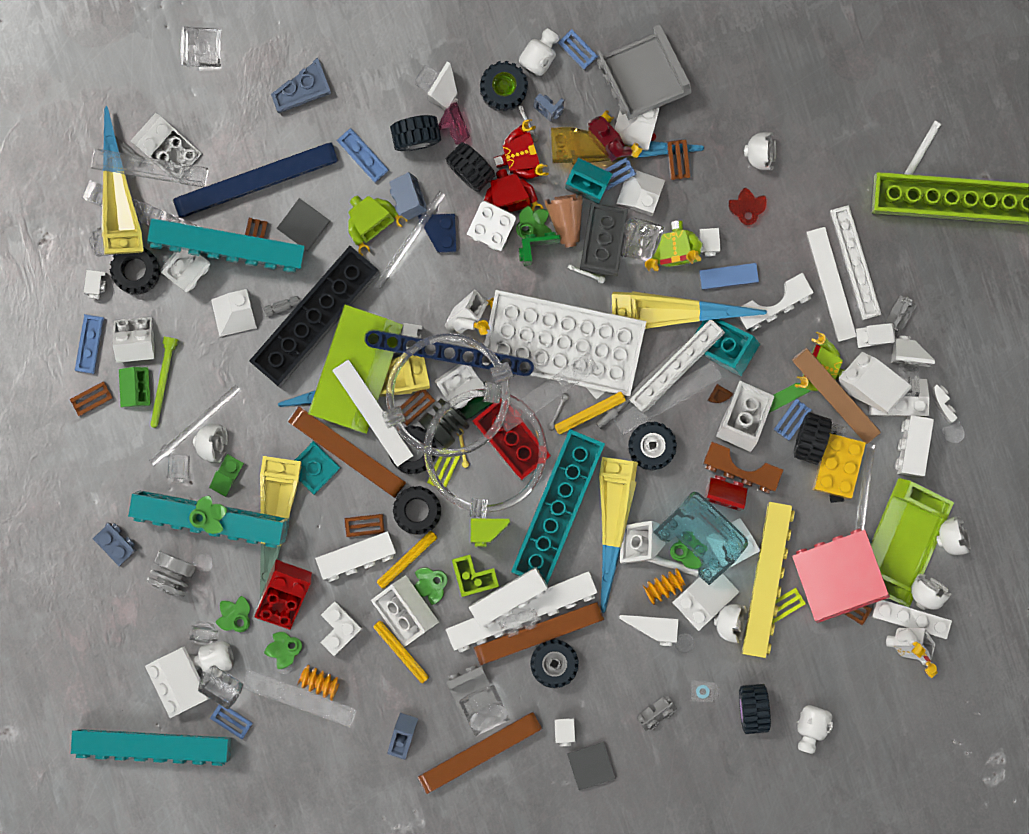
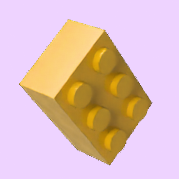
M830 433L824 455L818 465L812 490L852 499L866 442Z

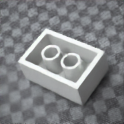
M910 415L902 421L901 432L904 433L903 438L899 439L898 451L901 452L900 457L896 458L895 462L897 474L916 478L925 476L934 419Z

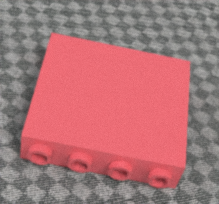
M853 530L849 536L843 537V535L834 537L832 542L826 544L825 542L815 544L813 549H801L796 552V555L792 556L813 617L817 623L890 598L866 530Z

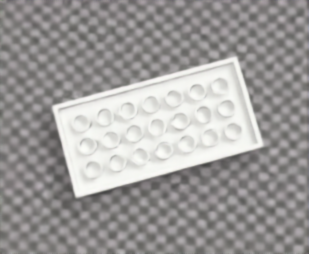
M496 289L488 324L490 330H487L488 333L486 334L483 350L529 359L534 365V370L531 373L532 376L612 393L622 392L626 396L631 395L646 321ZM484 355L482 358L484 365H488L492 361L490 355ZM508 358L501 361L502 368H508L511 364ZM522 362L520 364V371H528L529 363Z

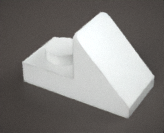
M893 323L869 325L865 328L856 329L858 348L896 342Z

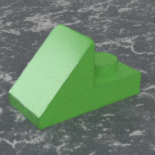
M227 454L219 470H216L209 488L227 497L245 463Z

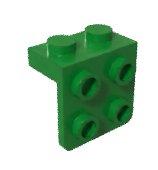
M556 232L545 233L543 237H537V234L525 235L521 242L522 248L518 250L519 261H523L524 266H530L532 264L531 246L560 243V235H556Z

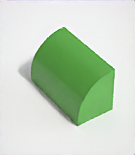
M148 367L119 369L120 407L150 406Z

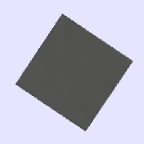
M299 198L279 224L277 230L298 245L305 246L304 249L308 252L330 220Z
M604 741L567 753L579 790L616 779Z

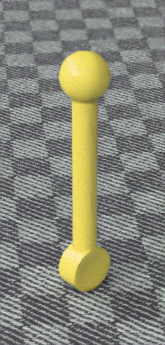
M457 434L463 458L462 467L468 468L469 462L466 459L463 436Z

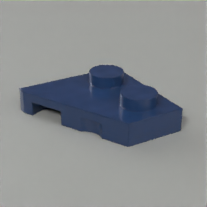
M455 214L418 215L437 253L457 252Z

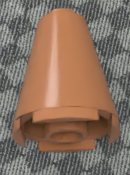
M576 194L554 197L555 200H551V202L550 198L546 199L545 205L557 235H560V243L565 244V247L577 246L576 242L580 241L582 194H579L577 198Z

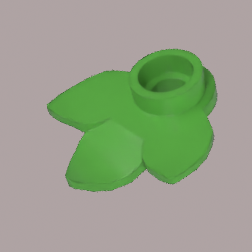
M530 206L525 207L519 214L520 222L516 226L517 234L521 238H525V235L537 234V237H543L545 233L552 232L545 225L549 214L548 211L545 209L533 211ZM524 226L529 227L526 231L522 230Z
M204 496L198 500L196 509L190 513V523L196 528H203L207 533H220L223 531V527L219 520L225 516L227 508L221 504H212L211 496ZM198 514L202 515V521L196 519Z
M694 531L684 532L680 536L679 541L671 546L670 555L674 560L681 561L685 567L698 569L702 567L699 557L707 551L708 546L703 542L695 541ZM681 549L683 551V554L678 555L676 553V550Z
M428 567L418 569L415 574L419 581L414 585L415 589L421 597L428 596L431 605L438 603L444 596L443 588L448 582L447 575L441 570L433 571ZM435 577L440 578V583L435 582Z
M240 596L236 604L230 601L220 602L222 617L216 620L218 627L226 631L232 629L237 632L246 631L250 626V619L248 617L250 605L243 596ZM239 619H243V626H238L237 621Z
M285 632L274 633V642L266 647L264 654L271 658H277V669H284L290 666L294 661V657L301 652L302 643L298 638L290 637ZM294 643L295 647L290 649V644Z

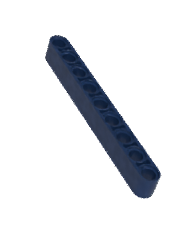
M326 143L178 196L173 199V203L178 217H187L332 165L339 160L333 143Z
M375 329L368 330L364 336L365 343L372 348L520 376H529L534 370L533 363L524 357ZM372 333L377 334L379 337L378 341L374 344L368 342V336ZM390 337L397 338V345L395 347L387 345V340ZM410 340L416 342V348L413 351L406 349V344ZM428 344L435 346L433 354H426L425 347ZM446 348L454 349V355L451 358L444 356ZM471 351L473 353L471 361H464L463 354L465 352ZM484 355L492 357L490 364L484 365L482 363ZM505 358L511 361L508 368L501 367V361ZM522 362L529 363L528 371H520V364Z

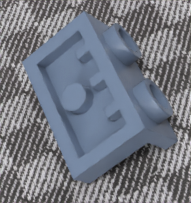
M539 94L534 100L533 107L551 122L553 118L557 120L564 112L563 105L565 100L561 98L554 106L553 101L547 95L542 96Z
M108 522L93 540L118 566H121L137 551L134 548L135 543L129 537L124 538L120 534L122 530L117 524Z

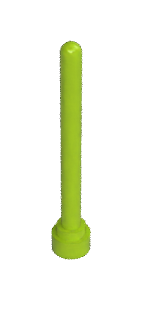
M163 337L162 344H164L165 352L150 423L152 428L158 426L172 351L178 346L179 339Z

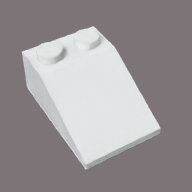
M861 352L839 377L841 387L848 395L886 414H889L912 388L909 383L886 365L864 352Z
M739 381L716 437L751 452L759 440L774 396Z
M712 564L671 603L699 631L739 591Z
M619 615L621 621L653 640L660 641V645L672 646V642L677 643L678 619Z

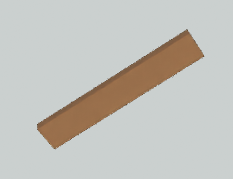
M807 347L792 359L793 363L863 442H866V445L881 433L878 427Z

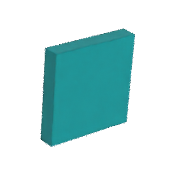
M314 441L294 460L302 462L299 481L313 495L341 468Z

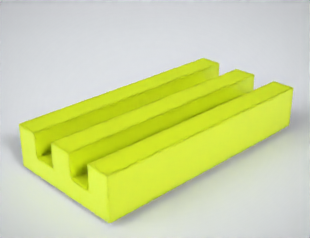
M443 448L427 483L445 491L460 455ZM446 453L448 454V457L442 467V470L436 482H434L432 480L444 457V454ZM453 456L455 457L443 485H440L439 483Z
M797 588L776 599L775 604L793 593L796 595V597L779 606L778 611L797 600L800 603L776 618L773 617V624L806 604Z

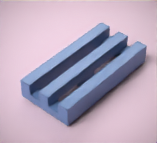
M572 29L558 42L583 70L598 58L595 52ZM570 36L592 56L590 59L569 38ZM565 41L586 61L585 64L564 43Z
M627 157L604 169L611 172L621 165L627 164L626 167L613 173L611 179L630 170L629 174L609 184L605 191L636 175Z
M796 398L773 430L790 441L802 424L805 415L811 412L812 409ZM795 406H800L793 415V417L790 419V421L787 423L785 428L781 431L779 428L787 419V417L795 408ZM804 409L805 413L797 422V424L789 433V435H787V430L795 421L800 412Z
M222 702L219 703L210 717L211 720L240 739L244 738L253 724ZM223 708L224 710H226L242 722L246 723V727H244L231 717L221 712L220 709ZM216 715H220L230 723L234 724L235 726L243 730V732L239 733L223 721L216 718Z

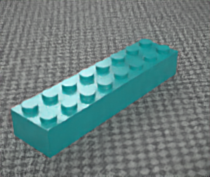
M153 218L150 220L147 244H150V248L161 249L162 246L170 247L169 251L180 253L181 250H187L189 255L200 256L203 253L208 254L207 258L217 260L220 257H226V261L234 263L243 260L246 265L257 266L260 263L264 264V268L275 270L277 267H282L284 272L290 273L301 269L305 247L298 244Z
M569 429L511 573L521 576L537 567L548 585L605 443Z
M142 490L133 493L131 496L128 517H133V521L145 522V520H148L157 526L169 524L171 528L179 530L190 528V532L194 533L204 531L203 528L194 527L189 520L190 513L196 509L198 501ZM226 507L227 512L225 516L219 520L223 531L216 534H208L215 537L227 535V538L230 540L247 539L246 542L251 544L263 542L267 547L277 548V545L279 546L286 541L290 519ZM198 514L196 516V519L198 521H202L203 517L202 515Z
M76 729L72 730L71 754H76V758H87L90 755H95V759H108L110 756H115L114 760L123 761L128 760L129 757H134V761L140 762L153 758V762L165 763L167 759H172L173 763L184 764L187 763V760H190L195 765H204L208 761L212 762L214 766H223L225 762L230 761L232 737Z

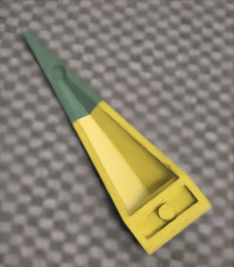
M263 456L260 472L261 513L284 518L290 517L299 485L301 461ZM261 542L260 599L274 562L278 559L281 545H277V548L265 546V543Z

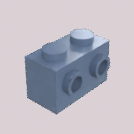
M410 172L389 182L391 186L390 194L396 201L395 209L399 216L410 220L428 211L418 179Z

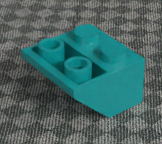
M578 158L567 179L565 189L578 195L582 194V197L600 204L613 174Z

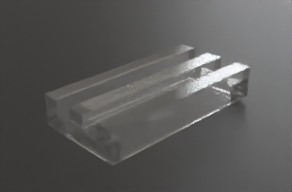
M899 364V376L904 379V372H907V383L911 387V373H914L915 392H912L911 388L905 396L919 397V365H915L912 368L909 364H907V367Z

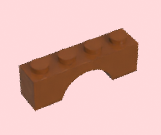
M714 442L710 443L702 463L706 465L705 469L716 473L719 470L724 472V477L732 480L735 477L742 479L741 483L752 487V484L760 487V491L770 494V491H776L783 473V469L768 463L763 464L755 471L741 470L732 462L730 449Z

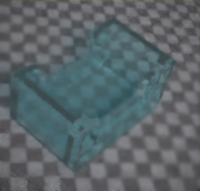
M698 492L690 493L664 518L653 532L664 542H670L676 536L703 562L698 569L700 578L708 585L712 584L734 564L748 546L747 538Z

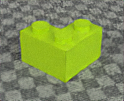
M471 555L452 559L462 597L499 587L494 568L475 573Z

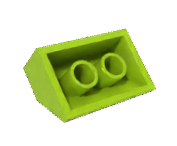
M471 518V543H475V547H487V543H492L510 525V519Z

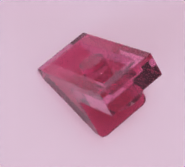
M453 102L445 109L439 123V130L449 128L450 135L456 145L465 142L470 135L457 102Z

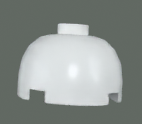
M773 132L757 133L752 136L748 145H745V157H748L750 164L759 170H772L774 166H771V162H775L776 141L771 139V136H774Z
M219 424L203 426L193 438V446L200 458L209 462L220 463L226 454L223 451V444H228L226 428Z
M960 516L946 520L941 525L939 536H937L939 547H943L946 552L956 556L970 553L969 549H971L967 529L961 526L964 522Z
M918 574L911 587L913 599L917 602L916 605L922 610L939 609L948 601L951 593H947L948 588L931 577L928 580L925 579V574Z
M730 604L721 609L719 615L716 614L714 625L717 626L719 635L726 641L739 644V640L743 639L747 620H744V614H747V607L745 605Z

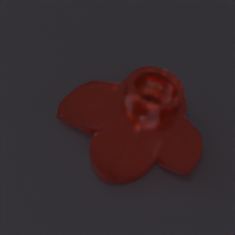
M745 187L740 192L738 200H729V210L732 214L739 217L742 224L747 226L753 225L757 221L758 215L763 213L766 208V196L762 195L755 198L752 192ZM750 213L751 219H746L745 214Z

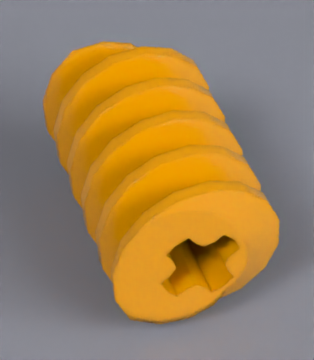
M675 568V575L669 571L668 578L662 574L661 581L654 578V585L647 581V588L644 585L643 588L650 602L655 605V598L662 602V595L668 599L670 598V591L674 595H677V588L683 592V585L685 583L678 568Z
M307 665L297 685L302 682V689L309 685V692L316 688V695L323 691V698L330 694V701H333L340 685L338 677L331 680V674L324 677V671L317 674V668L309 671L310 665Z

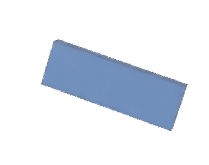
M351 128L337 139L342 148L374 183L389 171Z
M756 263L699 270L702 290L759 282Z
M84 314L75 371L95 374L104 317Z

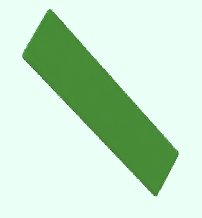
M795 384L773 395L774 399L769 413L809 393L811 390L796 388Z

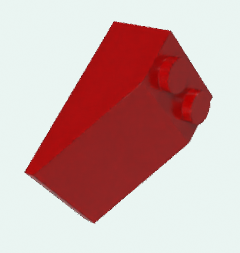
M715 475L714 478L710 477L703 500L737 511L745 508L748 488H745L743 483L733 481V484L725 482L726 478Z

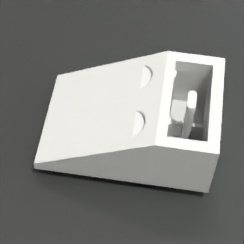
M157 113L148 120L130 141L176 182L202 154Z

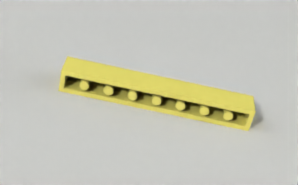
M768 502L741 653L744 655L766 658V654L770 655L771 643H768L769 636H773L775 624H772L773 616H777L778 605H775L776 597L780 598L781 586H778L779 579H783L785 568L782 567L783 559L786 560L788 548H785L786 540L789 541L791 536V530L788 527L789 522H793L795 513L791 505Z

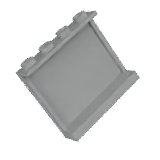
M661 25L653 27V35L602 56L600 50L597 51L599 59L596 62L600 70L604 69L606 73L603 74L607 85L611 84V93L615 100H619L618 107L622 115L626 114L628 120L692 93L690 82Z

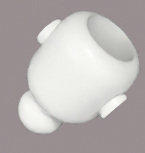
M546 28L542 32L540 41L538 39L530 40L519 57V64L537 76L544 75L556 56L552 46L559 41V35Z
M225 641L201 646L197 656L189 655L196 671L202 669L207 675L220 676L224 672L231 670L234 666L232 649Z
M807 705L800 713V720L797 721V731L803 735L802 740L798 743V750L813 754L816 751V740H824L827 734L832 731V714L827 710Z

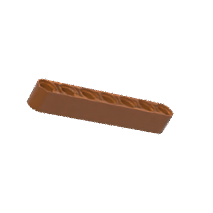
M298 406L287 421L392 497L396 498L406 484L405 481L314 416L309 415L301 407Z
M595 602L473 648L479 665H483L605 619L599 603Z
M531 712L417 778L425 793L428 794L543 728L534 712Z

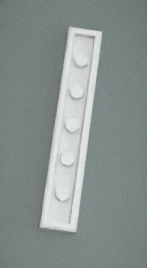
M847 205L830 210L861 318L865 320L879 316L881 311L850 207Z
M822 227L806 232L837 342L855 338L857 335L826 228Z
M709 320L629 399L631 403L644 414L725 333L723 329L713 320Z
M347 360L332 370L396 466L398 467L413 457L350 361Z

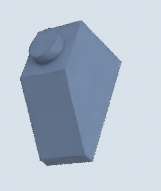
M403 713L399 714L387 754L406 759L418 718Z

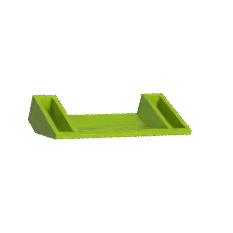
M344 305L308 414L367 434L369 424L332 370L349 360L378 402L394 352L369 347L365 343L364 336L371 329L400 334L403 324ZM375 333L368 336V342L371 344L376 343L379 339ZM390 337L387 340V345L395 347L397 345V338Z
M898 478L870 544L890 598L887 599L910 608L913 601L911 593L912 584L918 574L925 573L937 544L939 529L947 520L954 502L902 478Z

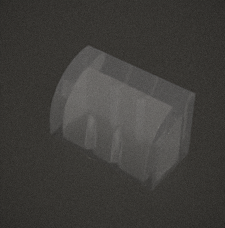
M213 665L202 672L198 691L224 708L229 709L240 696L243 683Z

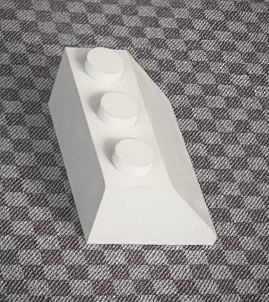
M904 379L912 388L892 411L886 414L869 405V416L908 417L913 415L928 417L929 390L927 379Z
M406 575L371 600L403 647L439 623Z
M185 646L145 666L170 718L210 699Z

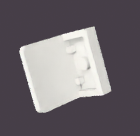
M483 201L478 208L467 235L477 242L482 241L488 244V247L501 251L507 243V238L516 221V216L487 201Z
M181 250L180 253L174 252L159 271L183 291L188 292L194 289L197 285V280L208 272L211 263L201 255H189L187 250Z
M458 364L435 380V383L454 409L464 407L469 400L479 397L486 389L472 367Z

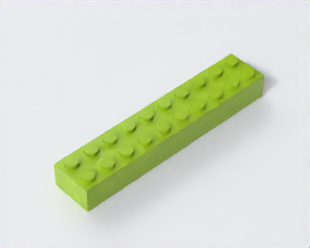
M877 172L874 175L872 213L1029 225V183Z

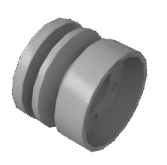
M159 551L154 563L160 566L161 570H151L150 573L158 577L157 580L148 577L147 582L160 591L184 597L186 592L178 589V587L181 585L188 588L189 585L182 578L183 576L192 578L197 566Z

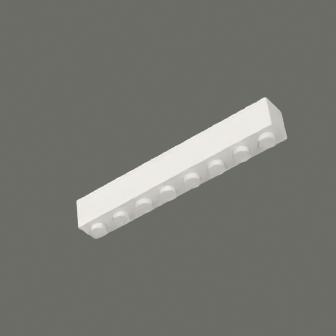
M589 571L545 590L546 594L537 599L535 596L528 600L529 604L522 608L517 606L511 609L513 613L505 618L499 616L495 619L496 623L487 628L485 625L480 628L475 618L447 628L446 632L454 651L458 649L460 653L470 649L469 645L475 642L477 645L488 641L487 637L492 635L495 638L505 635L504 630L512 628L513 631L524 627L522 623L530 621L532 624L542 620L540 616L546 613L548 616L559 613L558 609L565 606L566 609L577 605L576 601L583 599L586 602L594 599V594L597 593Z

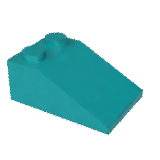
M713 319L725 333L703 356L723 368L742 376L759 348L760 343L753 335L720 319ZM709 320L702 321V323L700 324V326H699V328L697 329L696 333H697Z

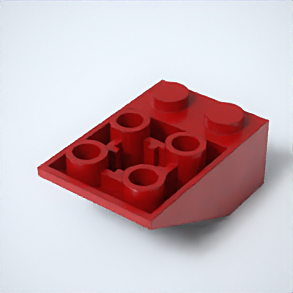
M276 559L254 617L290 630L311 584L312 572Z

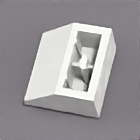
M152 317L114 321L112 345L116 363L154 359L155 343Z

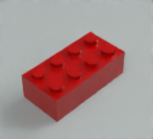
M500 397L472 420L474 425L521 481L551 457L503 397Z

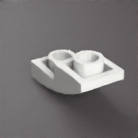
M936 384L932 387L935 403L945 420L951 424L957 419V416L952 406L944 404L950 399L947 396L949 392L942 385L939 387Z

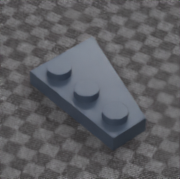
M318 58L312 61L313 63L306 69H302L292 80H288L271 94L278 113L331 94Z

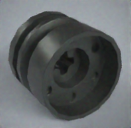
M441 398L438 403L443 409L440 410L434 405L433 409L437 415L434 417L426 413L418 422L447 450L455 442L451 432L455 431L457 434L462 435V431L457 426L460 424L466 430L470 426L457 409H454L450 403Z

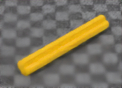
M618 392L555 424V429L558 434H562L626 401L622 392Z
M429 531L377 580V584L382 589L390 584L437 539L435 533Z
M378 621L373 628L419 682L424 683L429 678L427 673L382 621Z

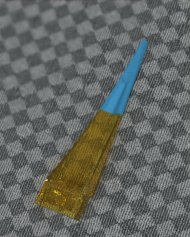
M572 127L551 128L553 163H572L574 165L578 158L589 163L610 161L590 139L588 131ZM651 141L648 151L642 150L637 158L668 154L667 143ZM679 144L680 153H683L682 144ZM687 144L688 152L704 150L702 145ZM672 145L673 154L676 153L675 145ZM632 155L627 156L628 159L635 158ZM618 157L615 160H621L626 157Z

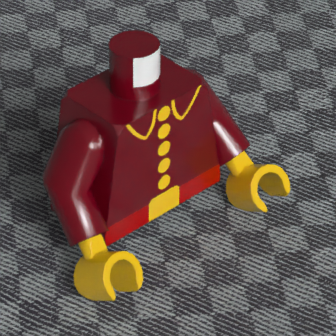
M608 110L601 116L589 120L587 126L590 139L611 162L618 157L632 155L637 158L642 152L643 148H639L638 143H634L631 148L625 147L619 133L610 125L614 117L608 115Z

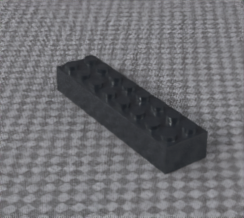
M349 245L249 362L280 388L341 317L344 305L351 306L378 276L379 270Z

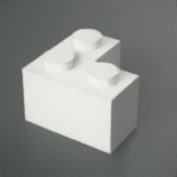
M336 601L321 614L334 628L321 641V644L333 656H336L362 628Z

